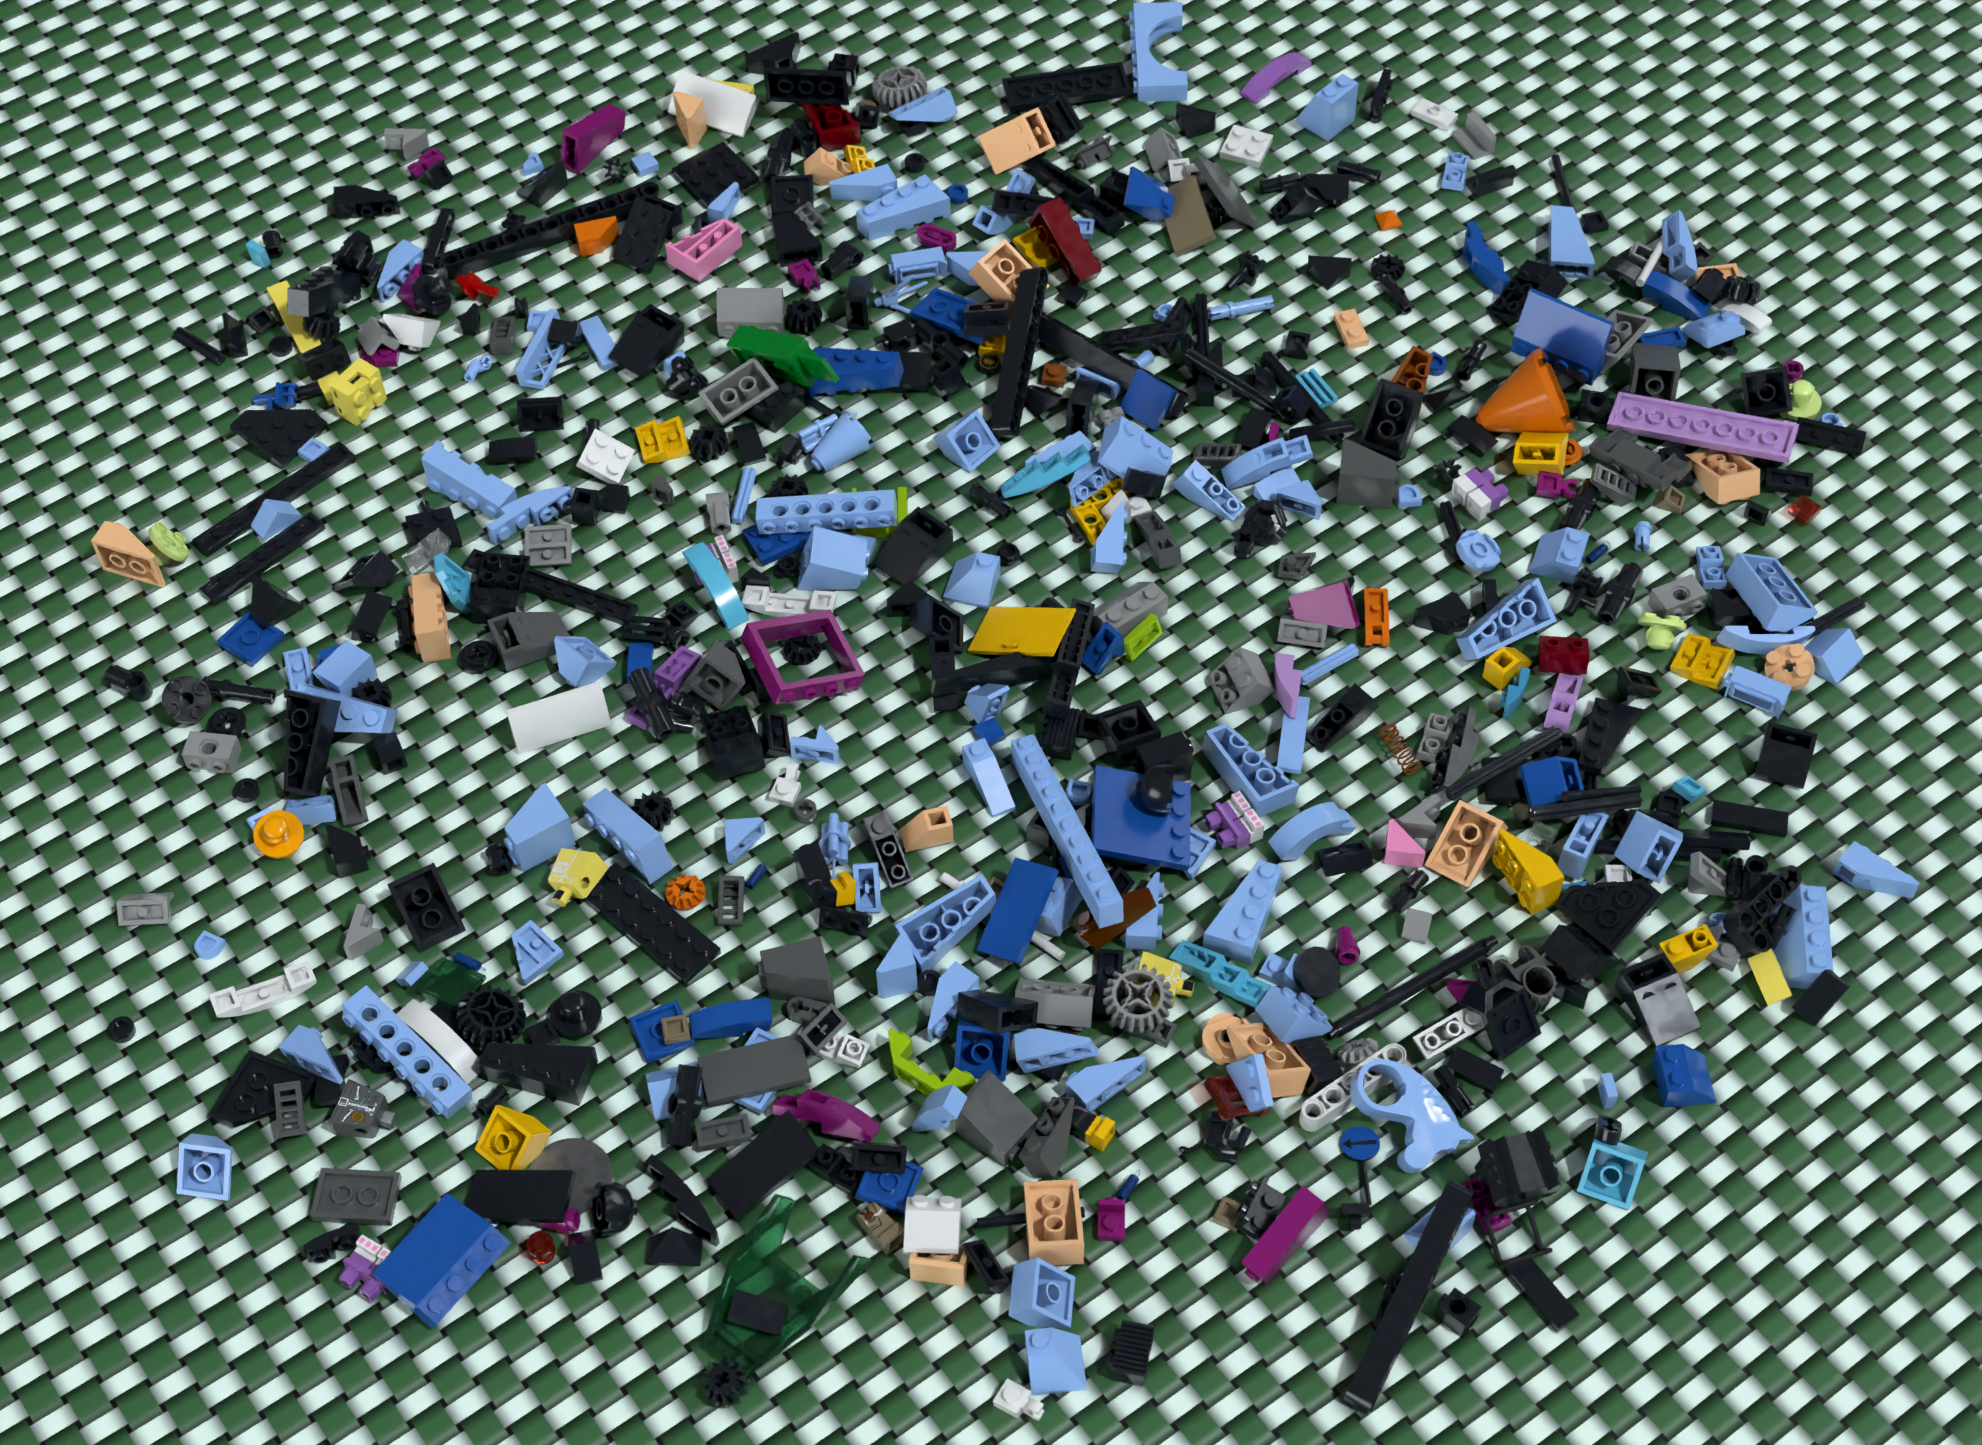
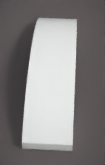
M746 585L742 604L745 608L775 617H787L830 609L833 613L837 592L814 590L813 596L771 593L769 587Z
M309 961L284 968V975L235 991L234 986L209 994L216 1016L234 1017L259 1012L286 1002L305 992L317 983Z
M412 999L396 1014L467 1085L481 1074L478 1067L480 1060L478 1056L446 1023L424 1005Z

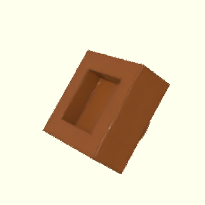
M1045 363L1042 385L1064 388L1067 366Z

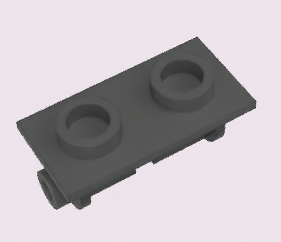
M1112 136L1100 137L1089 146H1080L1075 150L1072 162L1078 160V167L1086 169L1098 162L1095 157L1096 155L1100 161L1112 157L1116 152L1115 146L1109 144Z

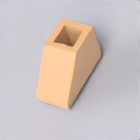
M821 147L804 161L805 175H813V182L820 186H827L829 181L852 175V170L847 162H843L835 157L833 153L827 152Z
M947 806L924 810L900 829L905 852L954 842L953 824Z

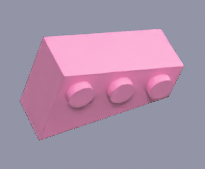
M726 218L701 228V232L692 236L687 234L679 242L665 244L667 262L700 282L742 247L741 229Z

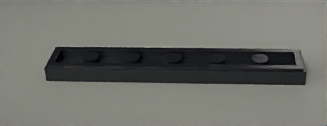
M309 512L200 587V593L213 606H216L252 581L254 574L259 576L326 529L324 523Z

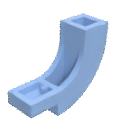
M1015 169L1006 190L1030 193L1036 178L1020 169ZM981 205L973 225L987 234L996 235L1006 231L1021 215L991 211L992 205Z
M1326 802L1310 807L1294 816L1268 842L1281 860H1298L1304 851L1318 839L1329 834H1351L1356 829V826L1351 821V816L1345 810L1339 809L1334 802Z

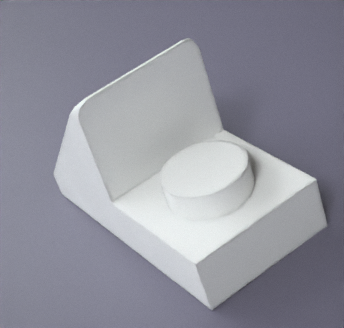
M1120 490L1101 509V515L1106 523H1108L1121 501H1124V510H1127L1128 513L1126 524L1133 522L1134 516L1152 512L1144 495L1138 494L1127 498L1123 490Z

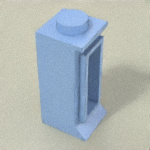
M942 246L891 254V264H888L889 276L894 277L896 285H898V282H903L911 274L914 275L912 280L934 276L947 278L946 261Z
M1738 665L1733 674L1728 672L1723 686L1727 687L1724 697L1729 695L1774 713L1777 719H1779L1786 705L1787 697L1792 686Z

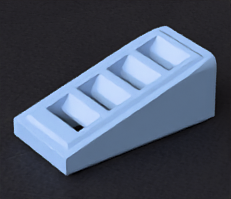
M737 182L731 184L708 206L707 215L709 222L714 223L723 218L729 219L741 199Z

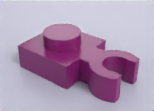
M432 147L417 158L419 161L410 164L407 168L410 174H414L417 178L438 160H446L443 152Z
M807 258L788 266V273L798 286L804 284L806 293H811L810 286H816L818 290L821 289L817 272Z
M379 345L372 356L368 355L364 348H361L362 356L359 358L370 364L375 363L376 367H398L399 347L395 351L386 345Z
M1540 470L1537 475L1536 495L1558 499L1561 493L1566 498L1571 499L1577 491L1570 490L1568 487L1575 488L1578 481L1574 479L1563 481L1561 474Z

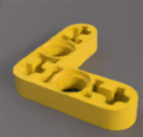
M1123 478L1110 481L1077 507H1073L1072 500L1070 499V510L1092 545L1095 544L1099 537L1097 536V530L1101 534L1106 526V522L1098 510L1102 509L1121 490L1117 488L1122 487ZM1124 491L1127 498H1129L1131 492ZM1097 494H1104L1107 498L1098 500L1095 496ZM1091 517L1096 519L1097 521L1095 523L1089 524L1086 523L1084 520L1086 518Z

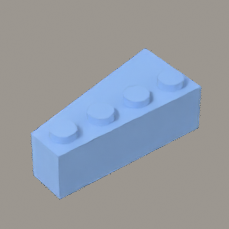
M298 684L297 691L341 701L334 732L391 733L398 712L396 709L317 686Z

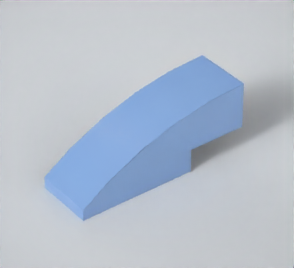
M1678 210L1662 220L1663 254L1669 257V275L1682 282L1698 273L1692 237L1682 212Z
M954 1084L935 1090L923 1102L911 1130L913 1132L947 1128L951 1120L958 1118L967 1100V1096Z

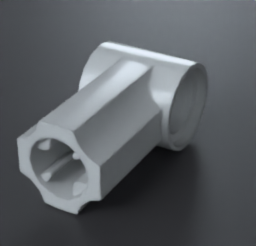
M728 491L705 494L712 533L724 536L731 531L729 515L731 509Z

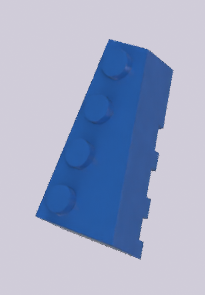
M815 347L813 352L820 357H824L840 379L835 383L817 378L811 388L806 387V391L811 397H817L819 393H827V396L836 395V391L849 390L852 393L869 387L870 390L898 387L904 372L900 354L894 351Z

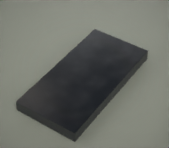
M787 1110L707 1181L735 1219L741 1221L821 1150L792 1112Z
M476 1170L466 1207L487 1222L565 1223L576 1173L573 1170Z

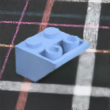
M1636 811L1614 855L1636 873L1660 884L1683 841V833Z
M1057 876L1036 926V931L1060 937L1082 900L1074 879Z
M1271 986L1255 1008V1011L1279 1040L1288 1044H1292L1296 1039L1324 1035L1333 1028L1326 1020L1327 1015L1313 1005L1314 1000L1309 995L1303 992L1300 994L1295 993L1287 987L1282 989Z

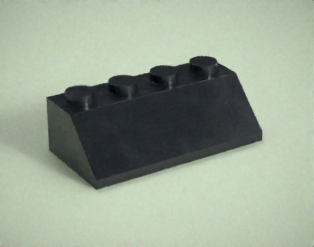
M763 68L766 101L849 106L852 85L851 73L848 71Z

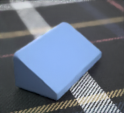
M1079 366L1076 368V382L1078 378L1100 381L1099 394L1115 400L1122 391V388L1116 382Z
M1290 465L1255 483L1253 495L1259 501H1274V499H1277L1279 489L1301 481Z
M336 795L287 800L284 811H288L298 817L302 825L336 821L337 817Z

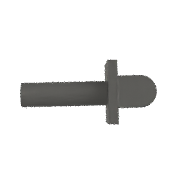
M808 201L794 212L795 216L798 217L799 221L808 230L816 223L822 229L829 224L822 216V213L828 209L826 204L814 207Z

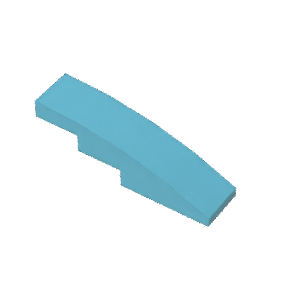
M1082 444L1066 457L1059 451L1043 464L1034 459L1000 485L1002 495L1008 498L1024 494L1051 484L1072 473L1091 460L1088 449Z
M1182 940L1169 956L1170 961L1179 963L1182 969L1190 975L1254 1008L1258 1006L1271 987L1268 983L1249 977L1248 970L1226 962L1224 955Z

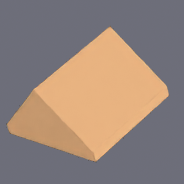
M673 92L677 124L690 149H695L707 131L703 98L685 93Z
M959 1245L958 1254L911 1253L909 1258L910 1279L964 1287L969 1257L961 1245Z

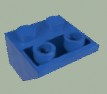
M1554 756L1522 765L1519 768L1529 807L1569 802L1561 799L1562 792L1584 790L1576 759Z

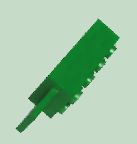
M739 325L726 344L741 365L755 357L772 379H788L794 384L810 388L817 378L835 383L840 379L826 359L813 352L809 347V342L801 336L793 337L786 333L780 334L769 329H758L752 325L750 327Z

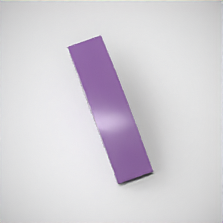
M682 645L654 672V682L666 697L668 705L675 690L680 691L684 685L683 683L701 659L700 654ZM637 704L626 714V721L644 730L650 727L648 719L642 715Z

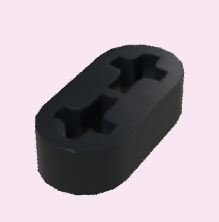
M1483 579L1484 616L1498 604L1496 579Z
M1562 733V737L1541 750L1538 761L1553 757L1554 755L1571 758L1576 751V738L1569 733ZM1561 744H1562V745H1566V744H1569V745H1570V747H1569V746H1565L1564 748L1560 749V748H1561Z
M1598 1116L1594 1128L1595 1139L1608 1145H1617L1622 1133L1621 1122L1608 1116Z

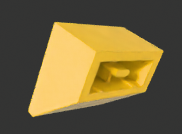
M1522 432L1516 441L1513 465L1517 474L1538 475L1541 470L1563 476L1569 434L1560 432Z

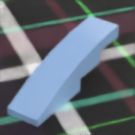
M1298 697L1295 718H1290L1284 711L1277 766L1284 772L1301 774L1310 703L1309 697Z

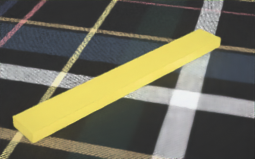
M287 280L267 287L268 294L300 353L321 345L320 340L309 337L308 333L303 331L304 316L288 314L287 288L290 285ZM337 371L315 380L316 382L318 381L320 390L329 406L334 404L329 384L339 376Z

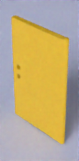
M990 606L967 651L969 654L1008 655L1019 651L1021 656L1053 657L1076 613V609Z

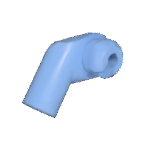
M484 355L473 359L467 368L464 379L468 382H474L478 373L484 372L491 367L492 358Z

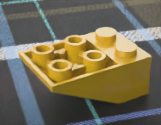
M1500 829L1492 856L1493 863L1505 875L1508 886L1514 888L1518 894L1520 904L1524 908L1526 907L1531 915L1554 906L1560 896L1564 875L1553 859L1509 832Z

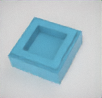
M252 240L245 244L252 260L264 268L270 265L266 249Z
M1685 776L1676 781L1672 787V790L1690 803L1701 798L1707 790L1690 776Z

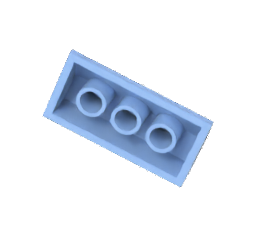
M1737 552L1725 576L1731 582L1732 587L1740 594L1741 599L1752 610V614L1761 622L1765 630L1769 632H1787L1817 615L1818 611L1777 558Z
M1799 885L1783 901V903L1795 908L1797 912H1795L1786 929L1788 931L1786 936L1783 935L1774 954L1789 988L1808 989L1825 969L1833 971L1826 887ZM1781 904L1770 914V922L1773 921Z

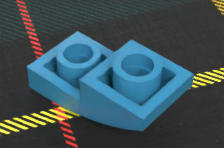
M1521 667L1519 677L1514 676L1513 685H1508L1507 694L1502 693L1499 708H1504L1503 718H1509L1520 705L1527 688L1530 674L1529 668Z

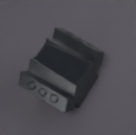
M1543 1128L1533 1134L1527 1131L1510 1137L1504 1135L1494 1142L1490 1138L1477 1146L1480 1154V1160L1474 1167L1477 1171V1178L1486 1186L1490 1193V1199L1497 1208L1503 1209L1534 1199L1538 1203L1541 1198L1549 1197L1562 1189L1558 1176L1559 1171L1555 1166V1158L1551 1152V1144Z

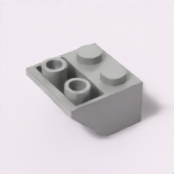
M1241 647L1236 649L1207 676L1224 712L1227 714L1258 705L1276 690L1258 654Z

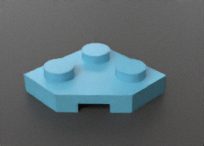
M442 552L435 555L434 572L451 604L464 614L470 613L469 604L472 597L470 574Z

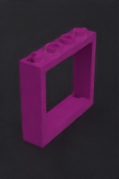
M831 609L750 622L746 624L742 633L741 640L774 705L789 704L805 699L811 700L822 696H833L844 692L851 693L852 691L859 690L865 677ZM824 632L845 673L784 683L764 642Z

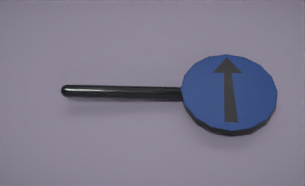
M1356 1126L1349 1128L1343 1133L1340 1146L1342 1152L1348 1158L1360 1161L1366 1203H1369L1370 1206L1372 1200L1365 1161L1377 1155L1380 1150V1140L1373 1130L1367 1127Z

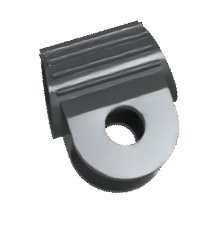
M1524 945L1518 951L1519 959L1517 960L1521 966L1514 969L1507 959H1499L1494 962L1493 969L1495 974L1526 988L1534 1013L1538 1015L1540 1011L1543 1012L1557 990L1555 987L1558 983L1555 980L1556 976H1554L1552 970L1546 967L1539 953L1533 947ZM1528 987L1538 990L1541 995L1531 992Z

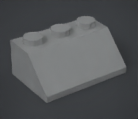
M717 288V327L719 337H732L739 325L749 327L752 325L758 329H769L780 334L785 332L786 317L783 288Z
M1614 310L1606 320L1614 324L1604 367L1600 374H1603L1620 360L1654 322L1653 318Z
M753 357L700 391L699 395L704 407L714 420L724 425L779 388L758 360Z
M1137 582L1096 607L1090 626L1098 633L1104 622H1109L1125 638L1149 614L1157 615L1158 619L1166 615L1168 612V596L1154 582Z
M1019 978L1015 997L1038 1002L1037 1023H1043L1049 1028H1059L1060 1025L1070 1026L1071 1029L1078 1031L1091 1028L1096 985Z

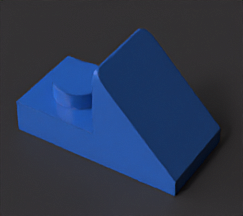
M1105 621L1083 654L1082 662L1094 673L1101 674L1113 655H1123L1124 635L1109 622Z

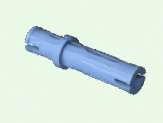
M1271 295L1235 303L1229 301L1225 305L1208 307V312H1211V314H1208L1210 321L1227 317L1233 319L1237 315L1273 309L1274 304H1271V302L1274 301Z

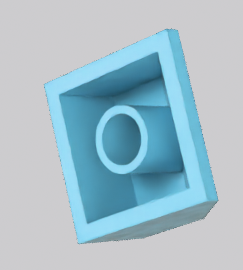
M1594 1138L1577 1192L1629 1210L1648 1152L1620 1142L1615 1146L1608 1145Z

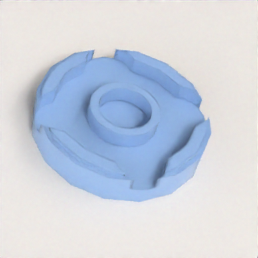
M1468 530L1457 540L1456 550L1460 559L1472 569L1481 572L1491 571L1500 562V548L1489 535L1485 533L1483 535L1479 534L1477 530Z

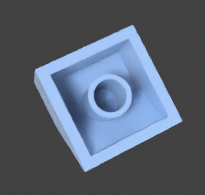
M1566 527L1541 535L1529 573L1574 585V577L1579 572L1590 533Z
M1038 1257L1015 1264L1008 1316L1028 1326L1071 1328L1075 1277Z

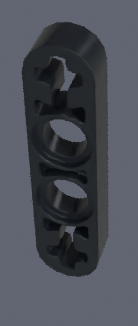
M442 207L424 255V272L437 273L441 256L445 252L455 223V210L453 208Z

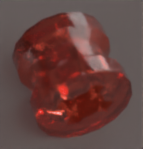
M537 1231L532 1233L527 1239L526 1246L530 1259L534 1263L544 1265L551 1262L556 1256L555 1244L548 1232Z

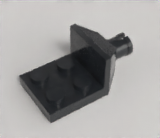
M1480 959L1477 961L1480 968H1478L1476 963H1473L1471 967L1477 981L1469 986L1460 1003L1462 1007L1481 1016L1496 1058L1504 1060L1539 1036L1541 1030L1526 988L1495 974L1490 959Z

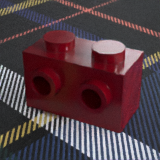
M1539 637L1537 650L1538 672L1587 675L1590 657L1587 638Z

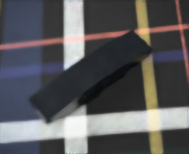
M651 1154L645 1161L647 1172L659 1181L661 1196L673 1204L672 1208L675 1218L717 1247L719 1244L718 1233L703 1205L671 1168Z

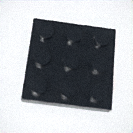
M724 142L671 168L672 175L706 209L734 182L738 183L740 192L759 183V176Z

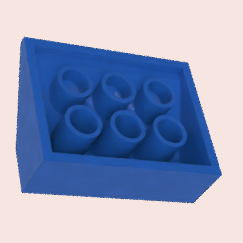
M1531 288L1513 336L1511 352L1527 358L1532 351L1542 348L1547 356L1541 359L1543 364L1548 362L1553 370L1592 386L1604 367L1614 323Z
M446 1193L373 1271L372 1275L426 1325L433 1329L511 1242L493 1225Z

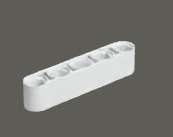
M1396 1043L1385 1046L1307 1099L1301 1107L1299 1117L1301 1127L1306 1131L1315 1132L1353 1107L1355 1104L1352 1101L1348 1086L1356 1072L1368 1062L1376 1059L1389 1060L1388 1058H1395L1398 1060L1397 1062L1404 1065L1406 1059L1404 1047ZM1373 1071L1378 1074L1377 1076L1366 1072L1363 1078V1088L1366 1095L1369 1096L1391 1079L1378 1071ZM1328 1099H1334V1100H1336L1338 1103H1330V1102L1327 1101V1100H1328ZM1308 1113H1314V1114H1316L1318 1117H1313V1118H1312V1117H1309L1307 1114H1308Z

